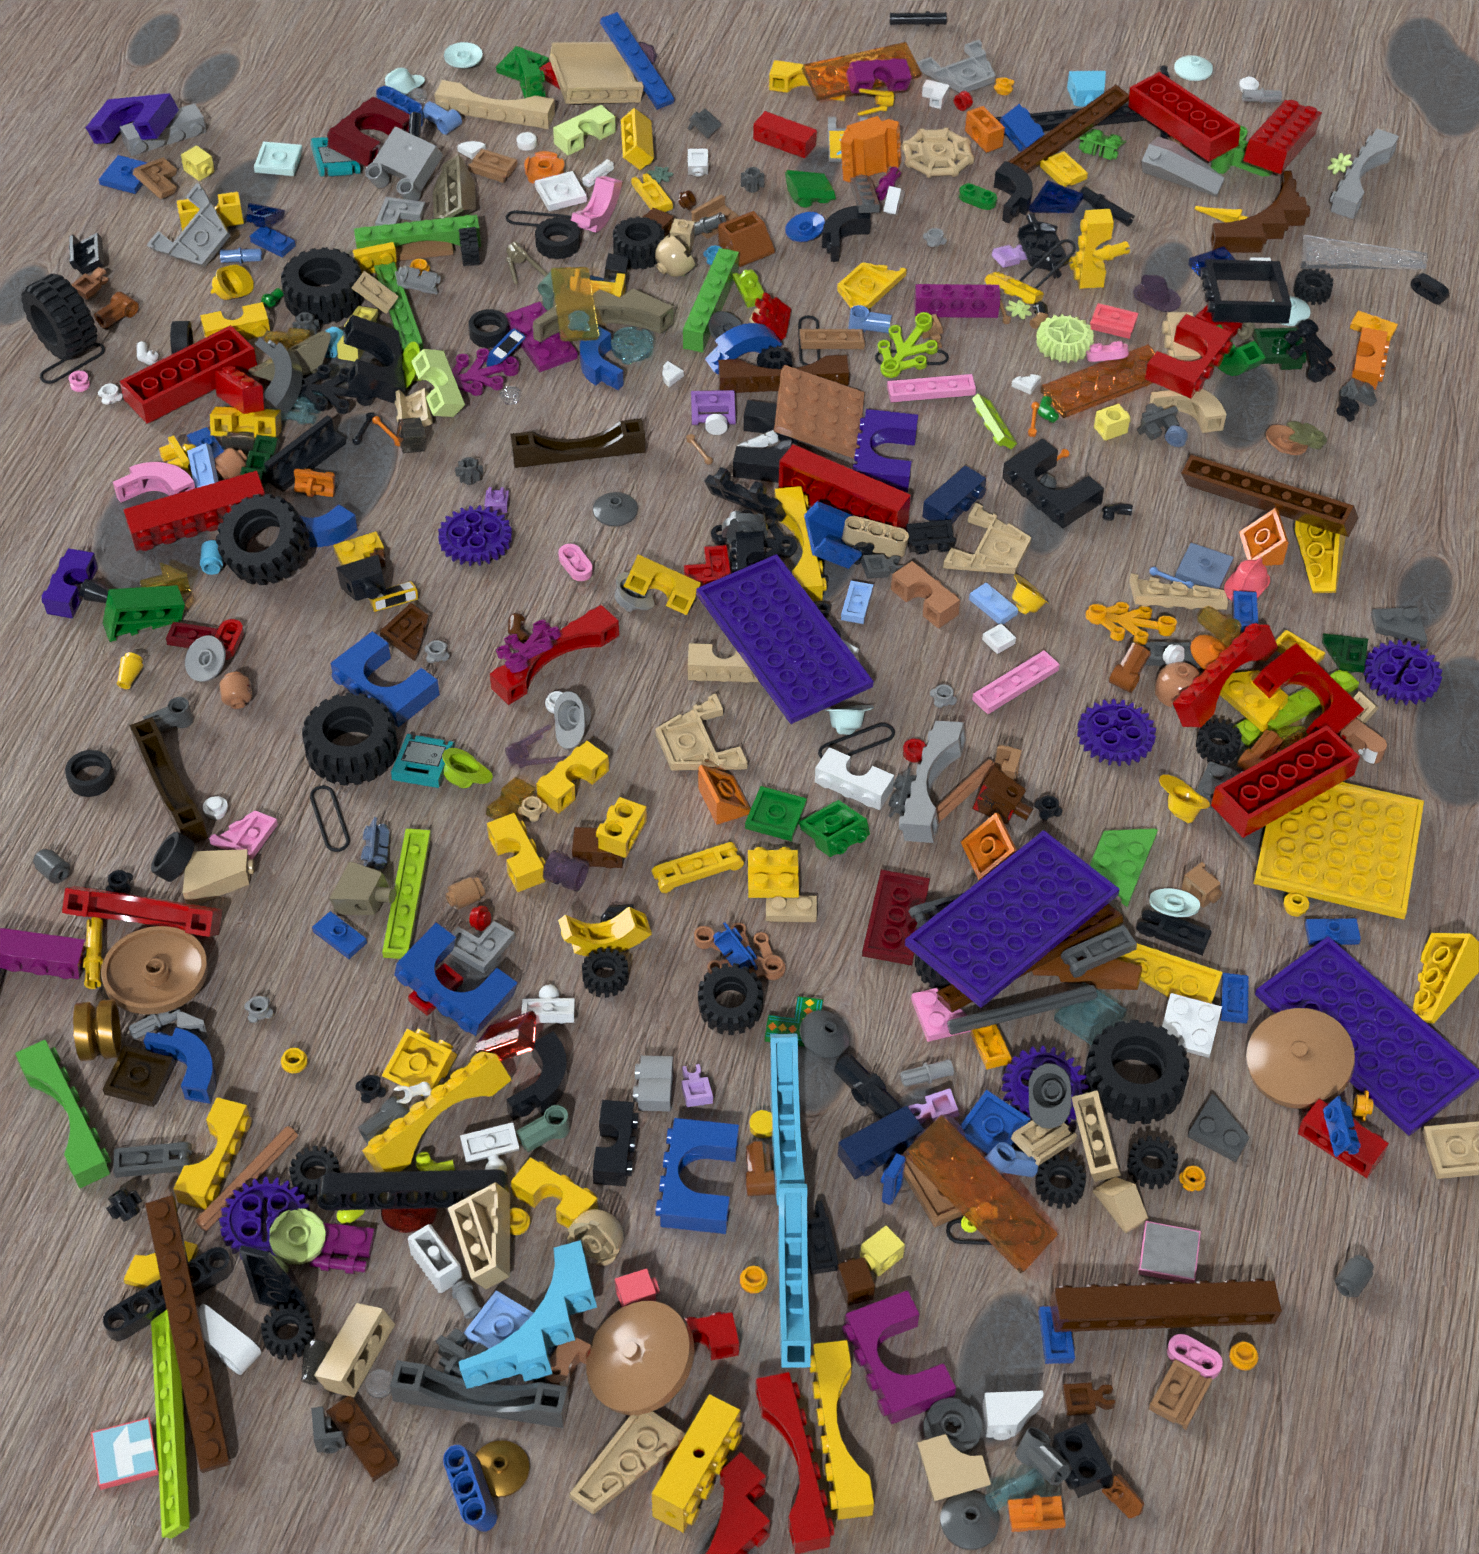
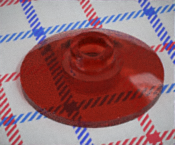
M436 1208L381 1209V1218L384 1224L390 1229L402 1233H414L426 1225H432L437 1215Z

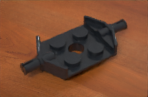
M1029 213L1026 216L1029 223L1019 228L1017 238L1030 266L1033 267L1060 240L1056 234L1057 225L1037 221L1034 213L1032 215ZM1062 245L1057 247L1036 268L1052 271L1067 257ZM1070 258L1061 267L1067 265ZM1059 269L1052 274L1053 278L1061 277L1062 273Z

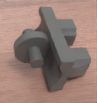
M1154 403L1148 404L1146 412L1142 413L1143 418L1141 419V427L1137 428L1140 435L1145 433L1150 440L1158 438L1162 434L1160 427L1164 426L1167 431L1171 426L1180 425L1176 418L1179 410L1176 406L1164 410L1162 406L1157 407Z
M456 1328L446 1338L440 1335L436 1340V1344L439 1345L438 1354L442 1356L439 1364L445 1367L443 1373L451 1376L458 1375L461 1378L463 1377L460 1372L459 1361L478 1355L488 1350V1348L476 1342L468 1352L463 1348L468 1341L467 1336Z

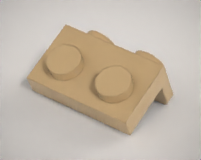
M425 388L407 397L401 390L396 391L395 406L398 411L396 419L400 427H404L409 434L432 424L431 410L426 400L429 393Z

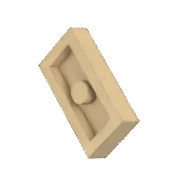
M365 271L352 287L353 290L386 314L399 297Z
M777 896L766 898V921L816 922L817 896H799V898Z

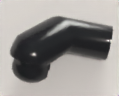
M1122 503L1107 505L1102 509V518L1112 521L1114 514L1131 516L1133 505Z

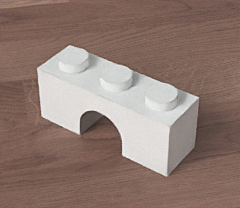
M828 748L815 768V783L824 788L834 790L847 798L857 800L868 807L881 810L893 791L894 775L874 766L865 775H852L849 773L851 756Z

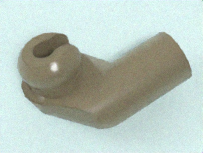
M1243 323V329H1238L1237 334L1240 340L1247 341L1254 335V330L1256 329L1254 323Z

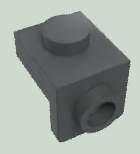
M1352 378L1339 391L1340 398L1347 396L1349 399L1360 401L1369 406L1377 402L1373 386L1368 382L1364 383L1355 378Z

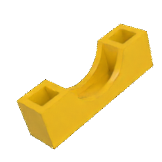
M774 60L769 74V90L788 93L799 86H812L821 90L826 99L845 101L848 92L846 85H849L846 70Z
M1110 209L1085 210L1084 219L1080 221L1082 235L1078 236L1077 268L1073 269L1074 280H1077L1079 289L1104 287L1106 276L1104 261L1102 257L1094 255L1093 252L1100 244L1112 238L1114 221Z
M216 1097L206 1118L210 1134L217 1139L216 1148L204 1161L193 1165H185L173 1188L178 1203L204 1210L219 1196L221 1181L228 1176L233 1155L238 1154L241 1147V1138L244 1132H248L252 1122L247 1105Z

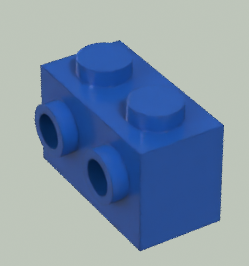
M1020 104L1002 116L999 121L1005 127L1004 133L1019 152H1022L1044 136L1042 127L1033 121L1029 111Z

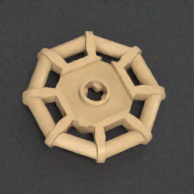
M947 127L936 130L919 129L913 137L905 140L901 146L905 154V165L927 175V178L949 175L956 177L966 166L973 164L975 159L971 151L970 139L961 137L950 131Z

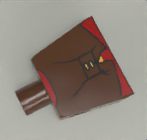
M995 767L984 781L972 807L975 811L989 817L999 813L1004 824H1008L1014 814L1027 821L1034 808L1022 802L1026 793L1025 788Z

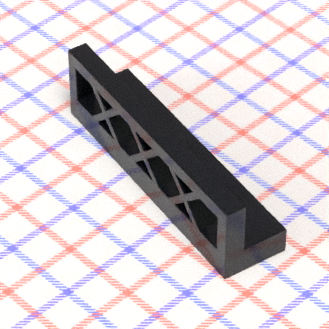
M325 416L264 463L268 483L284 492L295 484V469L304 470L306 468L313 470L346 444L345 437L334 431L333 420L330 416ZM326 427V431L321 434L322 429ZM278 463L277 468L273 470L272 467Z

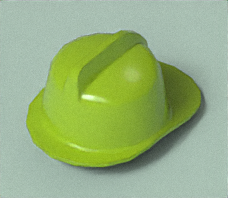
M410 342L402 355L406 388L412 381H421V379H418L412 364V360L422 351L416 342Z
M458 748L444 750L442 755L445 762L443 772L445 778L450 783L459 788H469L473 783L486 784L492 781V773L468 752Z

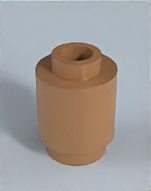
M469 877L448 886V892L445 895L451 907L455 906L459 910L479 901L480 897L485 895V891L478 877L473 879Z

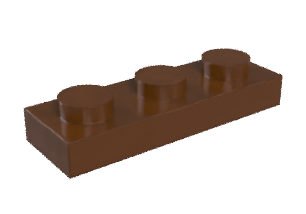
M348 1396L326 1410L327 1416H331L332 1424L337 1431H343L346 1444L373 1482L398 1466L396 1458L353 1397Z

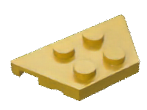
M862 262L837 284V291L850 308L861 305L869 310L906 276L907 269L900 268V271L888 270L886 265H873Z
M1259 670L1232 673L1224 684L1220 696L1259 730L1265 732L1268 729L1270 720H1274L1278 716L1279 710L1283 709L1288 703V695L1283 690H1280L1269 699L1253 683L1260 673Z

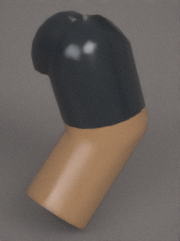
M1042 301L1033 305V309H1036L1034 313L1037 314L1029 322L1033 329H1037L1041 322H1045L1046 318H1049L1048 306Z

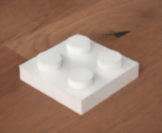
M573 171L535 181V188L548 211L587 202V195Z
M1171 993L1162 1027L1168 1030L1167 1033L1169 1035L1174 1034L1179 1039L1178 1046L1183 1045L1186 1052L1209 1058L1222 1007Z

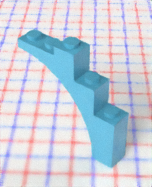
M770 1034V1098L777 1205H779V1184H805L800 1129L797 1034Z
M779 1184L778 1266L781 1368H804L811 1366L807 1259V1184Z
M581 1240L554 1248L555 1266L552 1282L546 1296L535 1313L516 1332L494 1347L459 1361L460 1372L467 1389L521 1373L524 1382L553 1374L548 1348L575 1340L570 1315L597 1308Z

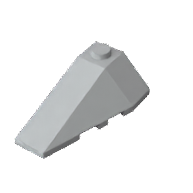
M1157 137L1149 144L1142 159L1143 173L1216 197L1225 180V177L1181 145L1161 137Z

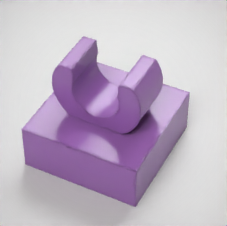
M489 487L486 490L485 509L490 507V512L498 510V513H507L509 491L503 487L500 490H492V487Z

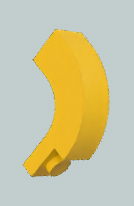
M628 907L613 919L602 923H585L568 915H564L558 920L562 938L567 943L572 944L575 954L589 956L591 951L597 954V949L599 948L602 949V952H606V948H610L611 953H613L614 949L623 952L638 945L652 935L646 914L631 907Z

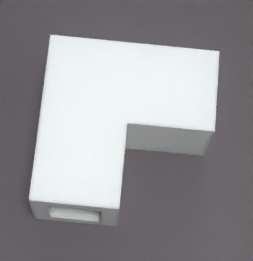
M927 79L923 85L922 96L930 98L929 106L941 109L949 95L950 85Z
M889 186L883 212L898 215L899 206L903 203L905 191Z

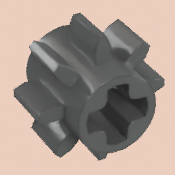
M756 167L747 168L745 173L741 172V187H745V190L751 193L759 191L760 187H764V173H760V170Z
M308 312L300 313L295 317L296 322L292 323L293 331L297 332V336L303 339L316 335L317 329H320L319 320H315V315Z
M466 457L458 461V467L455 468L456 477H459L460 483L463 482L467 485L475 484L477 481H480V475L483 474V466L479 465L478 459Z

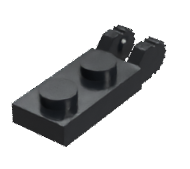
M1149 909L1144 910L1141 915L1144 921H1140L1137 924V932L1203 956L1212 934L1211 930L1173 916Z
M822 1200L815 1202V1212L818 1218L809 1219L807 1208V1257L811 1275L837 1271L839 1264L829 1218L825 1214Z

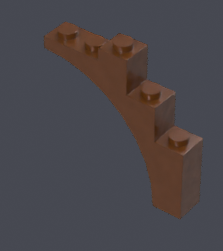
M1283 171L1280 194L1265 210L1246 219L1226 223H1213L1210 237L1213 253H1261L1263 244L1267 243V239H1283L1284 233L1288 231L1289 226H1305L1306 218L1310 216V205H1307L1305 197H1299V192H1296L1297 183L1296 179H1293L1292 171Z

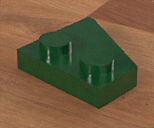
M1323 633L1322 644L1339 670L1351 673H1364L1369 639Z

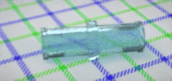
M1032 1468L1016 1479L1011 1477L1006 1480L1005 1485L986 1494V1502L990 1509L996 1512L1007 1505L1008 1500L1023 1499L1025 1494L1042 1486L1044 1478L1035 1468Z

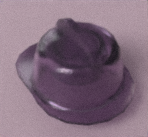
M1144 274L1140 284L1133 290V296L1136 300L1162 312L1175 311L1181 305V298L1178 293L1168 288L1167 281L1159 275Z

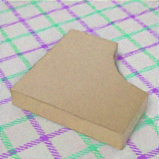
M946 1434L917 1442L933 1501L991 1485L983 1455L969 1456L960 1453L951 1445Z

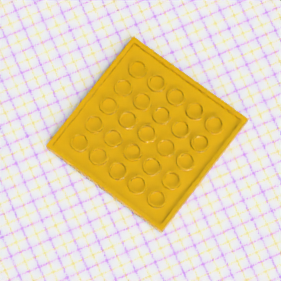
M1341 782L1265 826L1253 884L1404 920L1407 912L1424 801Z

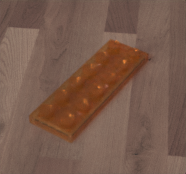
M906 42L808 63L802 67V72L817 101L851 93L846 73L850 63L854 61L906 59L912 79L920 78L922 73ZM875 79L872 88L885 86L886 84L880 79Z
M1149 344L1129 351V355L1125 358L1106 360L1041 385L1040 392L1044 396L1051 397V405L1063 418L1069 417L1153 384L1145 380L1147 363L1156 352Z
M942 1114L904 1152L905 1156L1020 1274L1034 1262L1058 1235Z

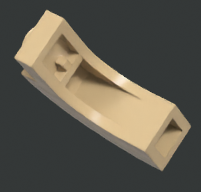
M1202 389L1200 392H1196L1191 399L1171 390L1151 392L1149 404L1154 403L1157 407L1162 406L1164 410L1176 406L1179 412L1187 413L1196 419L1202 433L1222 431L1224 429L1226 412L1220 401L1208 391Z

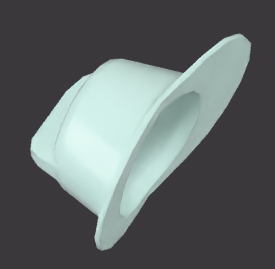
M403 67L391 71L385 77L386 86L392 87L404 95L425 82L424 77L411 75Z
M854 705L825 711L829 712L831 725L833 728H836L838 734L850 735L856 729L861 728L865 711L873 709L874 706Z

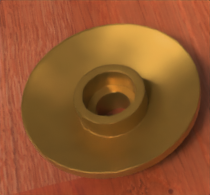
M505 1440L493 1441L484 1445L475 1454L479 1459L491 1497L510 1496L519 1491L526 1483L530 1471L529 1459L525 1451L517 1444ZM498 1461H503L505 1463V1465L501 1468H497L494 1466V1464Z

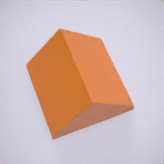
M1274 508L1239 532L1247 560L1261 558L1262 564L1265 566L1283 565L1289 543L1277 508Z
M701 764L698 767V789L716 825L749 815L751 809L734 776Z
M999 813L992 815L961 841L979 881L1017 851Z

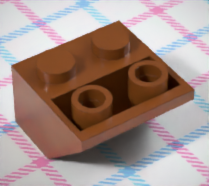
M754 211L718 225V244L723 249L739 252V267L775 253L765 223Z

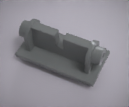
M910 767L902 775L899 774L894 781L895 793L891 796L888 804L891 807L888 816L890 818L895 812L900 814V817L904 816L905 801L907 798H910L911 783L917 777L909 775Z

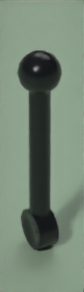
M369 412L366 414V421L357 436L352 439L353 444H360V438L370 421H372L374 413Z

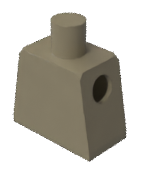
M349 862L330 897V901L338 915H374L377 913L382 902L392 904L395 901L396 891L393 888H389L383 873Z

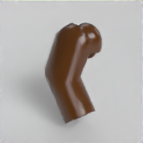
M513 613L508 618V634H517L519 641L525 644L529 639V635L521 629L522 621H525V618L522 614Z

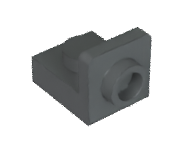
M705 108L700 113L696 111L690 117L689 121L691 123L687 129L691 131L696 127L704 136L709 138L720 129L722 124Z
M323 1406L311 1408L313 1437L317 1453L332 1454L338 1452L339 1449L346 1448L343 1431L333 1432L331 1416L326 1417Z

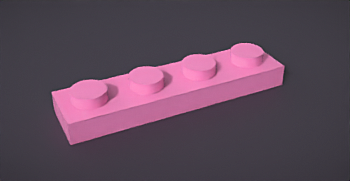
M972 374L887 381L890 402L971 396L976 393Z
M1042 651L975 692L972 700L984 712L990 714L1059 671L1060 664L1046 651Z

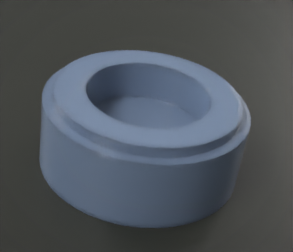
M1180 426L1169 427L1165 434L1167 443L1174 447L1184 446L1188 439L1187 431Z

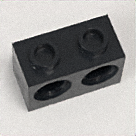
M1086 1422L1054 1435L1052 1448L1069 1464L1071 1472L1065 1482L1070 1490L1074 1489L1078 1498L1110 1485L1113 1472ZM1075 1445L1079 1451H1070L1066 1446ZM1080 1471H1089L1093 1477H1084L1080 1474Z

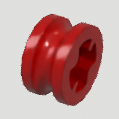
M962 91L954 97V104L958 110L965 111L973 105V99L967 91Z

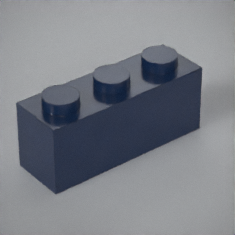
M965 465L924 501L922 517L930 522L951 520L952 524L955 523L957 518L963 512H967L974 502L984 497L986 493V477Z
M905 1106L839 1141L837 1155L855 1180L861 1176L866 1177L883 1164H891L896 1153L902 1155L920 1147L923 1143L924 1128L910 1109Z

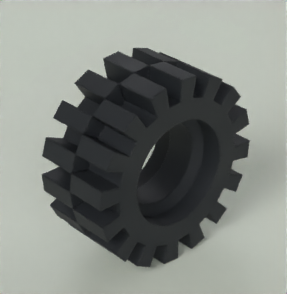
M460 228L459 239L463 266L480 265L476 228Z
M1311 267L1308 268V271L1303 269L1296 276L1293 293H1295V297L1305 300L1304 302L1307 304L1311 302V305H1315L1317 302L1318 305H1321L1322 301L1326 303L1330 299L1334 279L1333 277L1331 278V274H1326L1325 270L1320 272L1319 268L1313 270Z
M1214 719L1213 723L1209 720L1206 722V725L1204 724L1199 729L1196 751L1198 754L1201 753L1200 757L1202 759L1208 757L1207 762L1215 760L1217 764H1220V761L1223 764H1227L1228 759L1232 762L1237 757L1242 734L1239 733L1238 727L1233 729L1234 724L1232 722L1227 725V720L1222 719V723H1219L1218 719ZM1210 739H1222L1227 744L1218 745L1213 743Z
M599 948L597 949V954L591 951L589 957L586 956L584 963H582L584 987L588 988L591 994L596 991L597 997L604 993L605 998H609V993L611 992L613 996L618 995V990L622 992L624 985L627 986L629 979L628 962L625 960V956L623 954L619 955V951L615 949L611 953L610 948H606V952H602V949ZM601 968H611L615 971L613 976L607 978L599 977L595 973Z
M1147 1136L1146 1142L1142 1137L1130 1149L1127 1161L1129 1176L1133 1175L1132 1180L1135 1183L1140 1180V1186L1143 1188L1145 1183L1149 1184V1189H1154L1155 1184H1157L1158 1189L1163 1188L1164 1183L1166 1186L1170 1184L1171 1179L1173 1180L1179 1162L1178 1153H1175L1176 1149L1174 1146L1168 1148L1169 1141L1165 1140L1164 1143H1161V1137L1156 1136L1155 1141L1152 1140V1136ZM1146 1156H1154L1162 1161L1163 1166L1160 1169H1151L1143 1164L1142 1159Z
M313 1146V1151H309L308 1147L304 1148V1154L302 1155L298 1152L296 1159L292 1158L291 1166H289L292 1185L298 1187L300 1195L304 1194L306 1196L307 1194L308 1199L311 1200L314 1199V1195H317L318 1179H308L305 1177V1172L309 1168L321 1166L326 1169L325 1174L341 1173L337 1157L334 1156V1152L331 1150L327 1152V1148L323 1146L320 1151H318L317 1146Z
M1055 1155L1054 1161L1052 1158L1046 1160V1163L1040 1164L1035 1187H1037L1036 1193L1041 1195L1040 1200L1043 1203L1048 1199V1206L1052 1207L1056 1203L1057 1209H1062V1205L1065 1204L1067 1209L1071 1207L1072 1202L1076 1205L1079 1202V1198H1082L1086 1184V1172H1083L1082 1165L1077 1166V1160L1074 1158L1072 1162H1069V1156L1064 1155V1159L1060 1160V1155ZM1055 1175L1065 1176L1070 1180L1071 1185L1065 1189L1057 1188L1051 1184L1050 1179Z
M288 1303V1308L285 1309L284 1304L279 1305V1311L273 1308L270 1310L271 1316L265 1315V1323L261 1324V1334L265 1347L272 1356L277 1354L278 1359L283 1360L284 1355H286L288 1360H293V1354H296L299 1358L302 1356V1350L306 1353L310 1350L309 1344L313 1345L315 1329L309 1312L307 1310L304 1311L302 1306L298 1305L295 1309L294 1303ZM286 1324H295L299 1327L298 1334L292 1339L283 1340L277 1336L278 1330Z

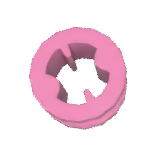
M75 371L69 375V382L73 391L82 392L90 387L89 377L86 372Z

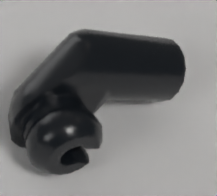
M634 904L609 906L601 916V923L613 919L628 907L634 909Z

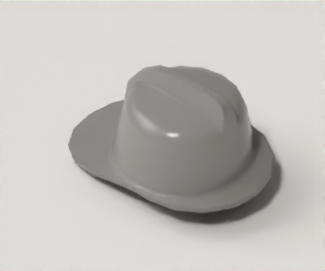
M629 572L619 574L616 578V602L627 612H632L636 609H652L654 600L650 589L643 596L623 586Z
M564 692L557 698L554 706L556 738L560 746L565 749H572L582 740L585 728L591 720V711L587 703L582 701L577 694Z

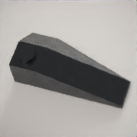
M241 1245L239 1251L255 1303L280 1309L279 1305L284 1304L285 1309H287L288 1303H294L295 1309L300 1305L304 1311L307 1310L310 1313L307 1299L288 1265L267 1251Z

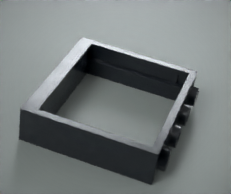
M1205 259V265L1200 270V280H1203L1202 288L1203 291H1206L1205 302H1208V313H1211L1213 322L1289 324L1292 304L1280 261ZM1217 280L1269 281L1274 302L1222 301Z

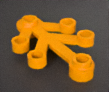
M1118 602L1116 605L1107 608L1100 604H1092L1085 614L1086 619L1092 624H1102L1111 631V639L1122 641L1126 629L1134 635L1133 641L1139 645L1147 644L1149 634L1137 626L1159 630L1158 632L1162 636H1171L1175 632L1177 620L1171 616H1161L1158 622L1149 620L1151 619L1152 609L1148 606H1140L1138 609L1128 612L1129 605L1125 602ZM1113 622L1120 624L1122 627L1115 625Z

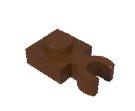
M1092 1382L1063 1384L1062 1393L1066 1416L1095 1414L1096 1406L1104 1410L1113 1409L1115 1400H1106L1103 1397L1104 1394H1112L1113 1386L1102 1385L1098 1390H1093Z

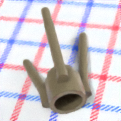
M514 241L508 245L506 261L509 264L515 285L518 284L513 265L514 262L522 263L526 259L545 277L548 275L525 252L520 243Z

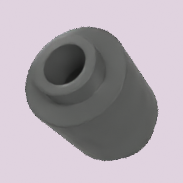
M42 849L34 856L33 863L36 870L51 883H60L68 877L70 865L53 850Z
M1355 1255L1354 1258H1350L1335 1279L1338 1291L1346 1297L1360 1296L1373 1276V1264L1361 1255Z

